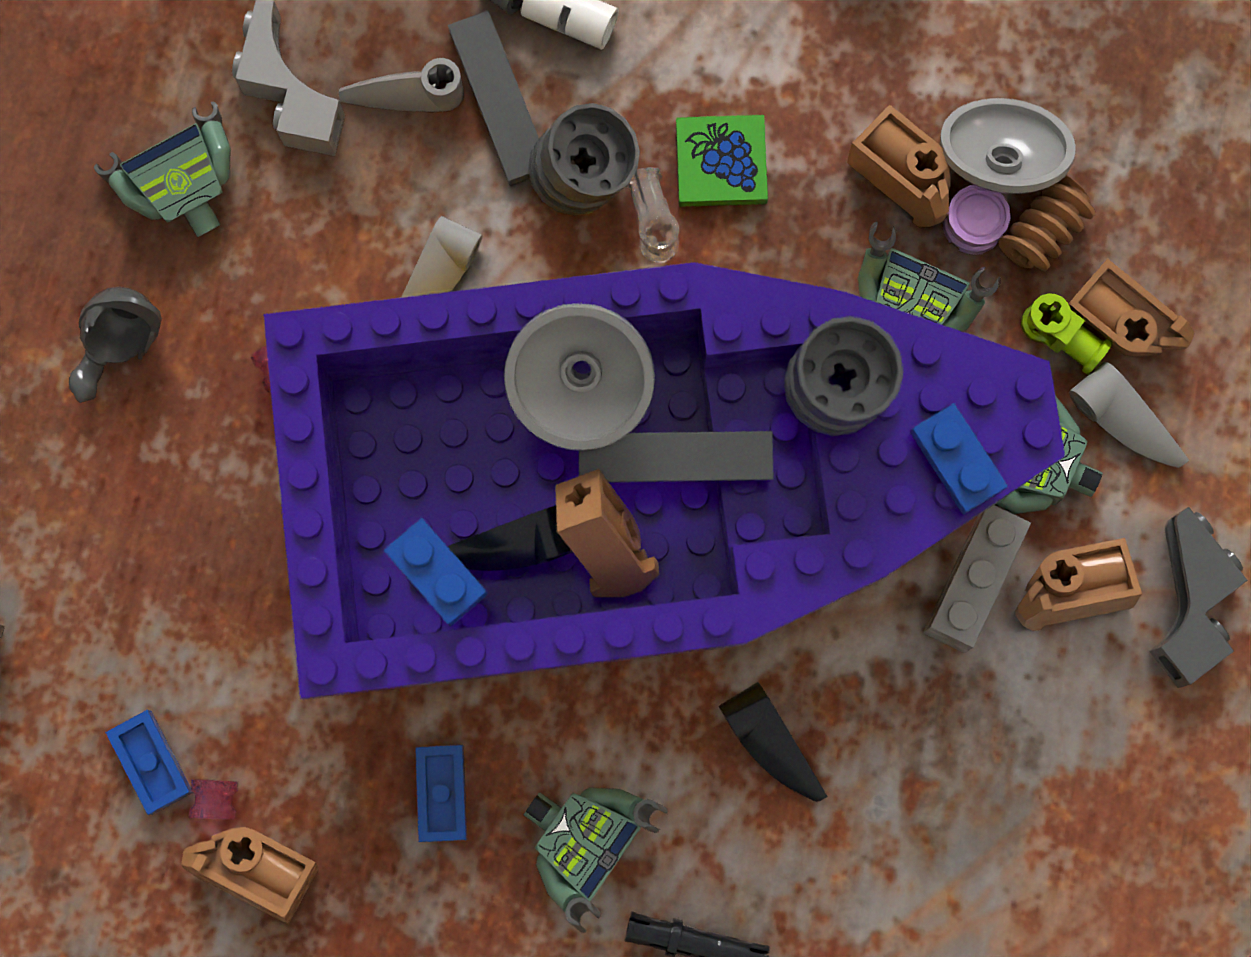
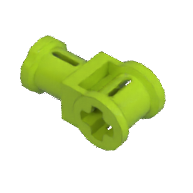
M1047 293L1041 295L1024 311L1021 317L1022 330L1029 339L1044 343L1056 353L1061 350L1083 366L1082 371L1087 375L1099 364L1113 344L1109 339L1102 341L1082 326L1085 320L1073 312L1068 302L1057 294ZM1044 311L1051 315L1048 325L1040 321Z

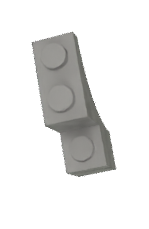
M256 0L253 12L248 11L244 19L243 36L246 37L243 51H238L234 57L232 66L233 77L236 79L243 95L282 102L278 103L275 108L273 128L277 129L276 131L284 146L335 156L345 118L340 101L312 90L290 72L284 64L280 53L279 27L281 16L274 0Z

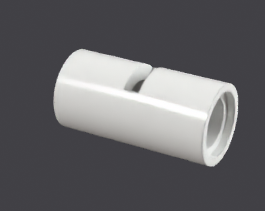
M523 0L521 16L601 50L606 46L613 32L619 12L618 8L600 0Z

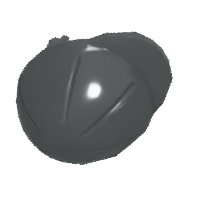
M127 287L107 288L95 294L81 310L79 317L80 339L86 350L80 364L70 373L69 389L79 403L96 398L97 383L107 363L127 362L137 354L138 359L142 360L151 344L158 337L162 322L161 313L143 294Z

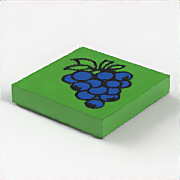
M764 115L676 117L679 207L767 204L768 189Z

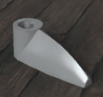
M446 58L431 60L424 66L422 71L376 77L339 89L340 102L402 111H449L459 106L464 96L459 68L454 62ZM445 80L449 82L446 84V88L437 89L440 81Z
M441 216L425 244L402 297L451 292L464 272L470 267L479 249L482 234Z
M1103 362L1069 391L1072 401L1087 418L1097 422L1114 438L1133 451L1152 460L1180 468L1189 461L1182 449L1125 377L1108 362Z

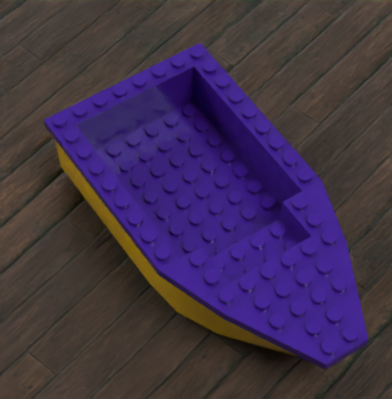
M695 262L264 314L299 693L302 700L746 645L884 579L1065 456L1050 361L844 291ZM588 304L605 308L628 321L644 339L653 361L654 388L645 415L629 433L773 432V480L609 482L635 519L641 537L640 550L645 549L648 558L654 556L659 566V575L642 591L626 597H594L590 592L589 580L593 577L574 553L546 563L500 571L467 569L487 591L488 595L449 627L384 551L421 518L444 544L449 546L537 511L556 506L555 485L579 476V450L555 446L529 431L512 409L505 388V365L515 338L533 318L558 306ZM853 316L874 322L891 336L900 351L903 377L899 393L890 405L872 420L870 424L852 434L830 436L811 430L796 418L786 400L784 379L789 361L814 329L831 319ZM578 361L573 365L575 371L580 374H586L591 371L590 365L585 361ZM834 374L828 380L831 386L839 385L841 389L847 385L845 378L836 379ZM953 403L1008 485L1005 490L964 515L910 433L913 427Z

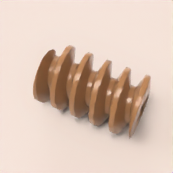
M1067 175L1056 184L1043 189L1042 196L1036 197L1031 203V209L1024 210L1020 215V222L1013 223L1008 229V235H1004L999 239L998 244L1003 254L1012 262L1025 269L1033 268L1034 266L1041 271H1047L1050 263L1044 254L1052 258H1058L1062 253L1055 241L1063 245H1069L1073 238L1067 228L1074 232H1081L1084 224L1079 216L1091 220L1096 214L1094 208L1089 203V197L1079 183Z

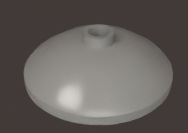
M991 98L965 104L948 116L942 126L940 135V146L943 149L945 160L958 175L977 187L1004 194L1031 193L1056 184L1071 169L1076 151L1072 133L1058 117L1039 106L1015 99Z
M568 304L539 314L519 332L506 360L505 388L508 400L516 416L537 437L562 448L573 450L595 449L620 440L641 421L649 407L653 394L654 366L644 339L624 318L602 307L588 304ZM578 361H585L590 365L591 371L586 374H580L575 371L573 365Z

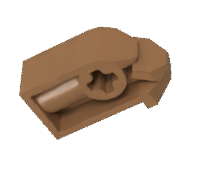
M889 104L852 142L847 163L914 217L912 223L917 227L934 226L943 222L949 213L950 166L945 160L942 147Z
M1108 258L1068 303L1070 309L1085 320L1083 324L1103 341L1109 339L1113 343L1111 347L1124 356L1160 355L1162 350H1183L1190 346L1195 333L1185 318L1181 315H1176ZM1137 322L1143 327L1139 334L1144 340L1136 338L1130 342L1125 337L1128 329L1124 324L1131 327Z
M599 469L555 485L557 532L593 577L589 580L590 592L594 597H626L642 591L659 575V566L654 556L648 558L645 549L640 550V531L634 517Z
M1121 538L1049 554L1028 582L1025 589L1027 593L1017 606L1015 615L1024 627L1037 631L1042 630L1047 625L1134 608L1142 595V591L1126 539ZM1053 575H1058L1059 579L1052 580ZM1061 581H1068L1067 586H1063Z
M246 827L226 830L211 836L212 840L197 843L184 850L181 865L189 873L287 925L318 872L316 862ZM249 845L254 857L251 861L242 859L238 865L233 852L236 849L244 851Z

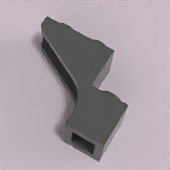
M1189 507L1177 513L1165 525L1178 612L1175 623L1168 635L1149 651L1178 688L1191 685L1234 652L1227 642L1230 640V637L1225 628L1214 618L1208 619L1205 613L1248 581L1241 573L1243 566L1235 554L1228 549L1223 550L1213 538L1212 534L1214 531L1208 520L1198 512L1193 513Z

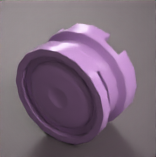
M970 185L959 190L949 204V213L943 221L944 234L949 243L952 242L960 249L959 251L970 255L983 254L993 249L1006 232L1011 219L1010 207L1001 193Z

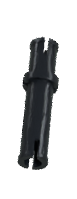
M633 911L630 914L624 940L625 942L664 950L665 955L675 957V954L689 957H769L767 954L770 951V946L752 943L683 925V920L673 918V921L670 922Z

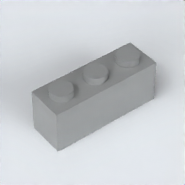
M995 505L977 516L923 631L924 634L963 653L974 648L1031 522Z

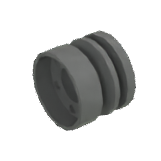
M589 103L570 108L554 121L551 127L539 138L531 151L528 171L532 187L541 200L557 212L573 216L593 213L627 186L637 171L640 149L636 133L627 120L610 107Z
M853 316L831 319L815 328L789 361L784 379L786 400L796 418L811 430L830 436L852 434L870 424L872 420L890 405L899 393L903 377L901 354L891 336L874 322ZM833 374L836 379L845 378L847 385L843 389L839 385H830L828 380Z

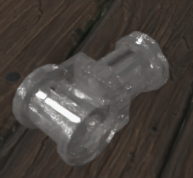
M647 167L637 170L629 184L625 186V189L630 190L635 206L636 219L639 226L640 250L648 260L661 263L672 259L678 251L679 224L670 213L666 197H663L659 183L663 177L659 168ZM661 232V235L664 238H666V240L663 242H658L657 238L653 236V233Z

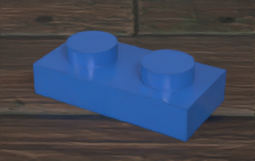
M954 403L913 427L910 431L963 515L1008 487Z
M422 518L384 549L388 557L449 627L488 595L487 591Z
M145 710L106 732L147 815H153L193 793L151 710Z
M464 746L415 747L419 842L467 840Z

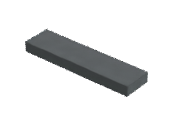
M489 10L449 24V33L509 186L530 179L528 171L530 154L539 137Z
M773 432L628 433L612 444L595 449L579 450V476L599 469L608 482L773 480Z

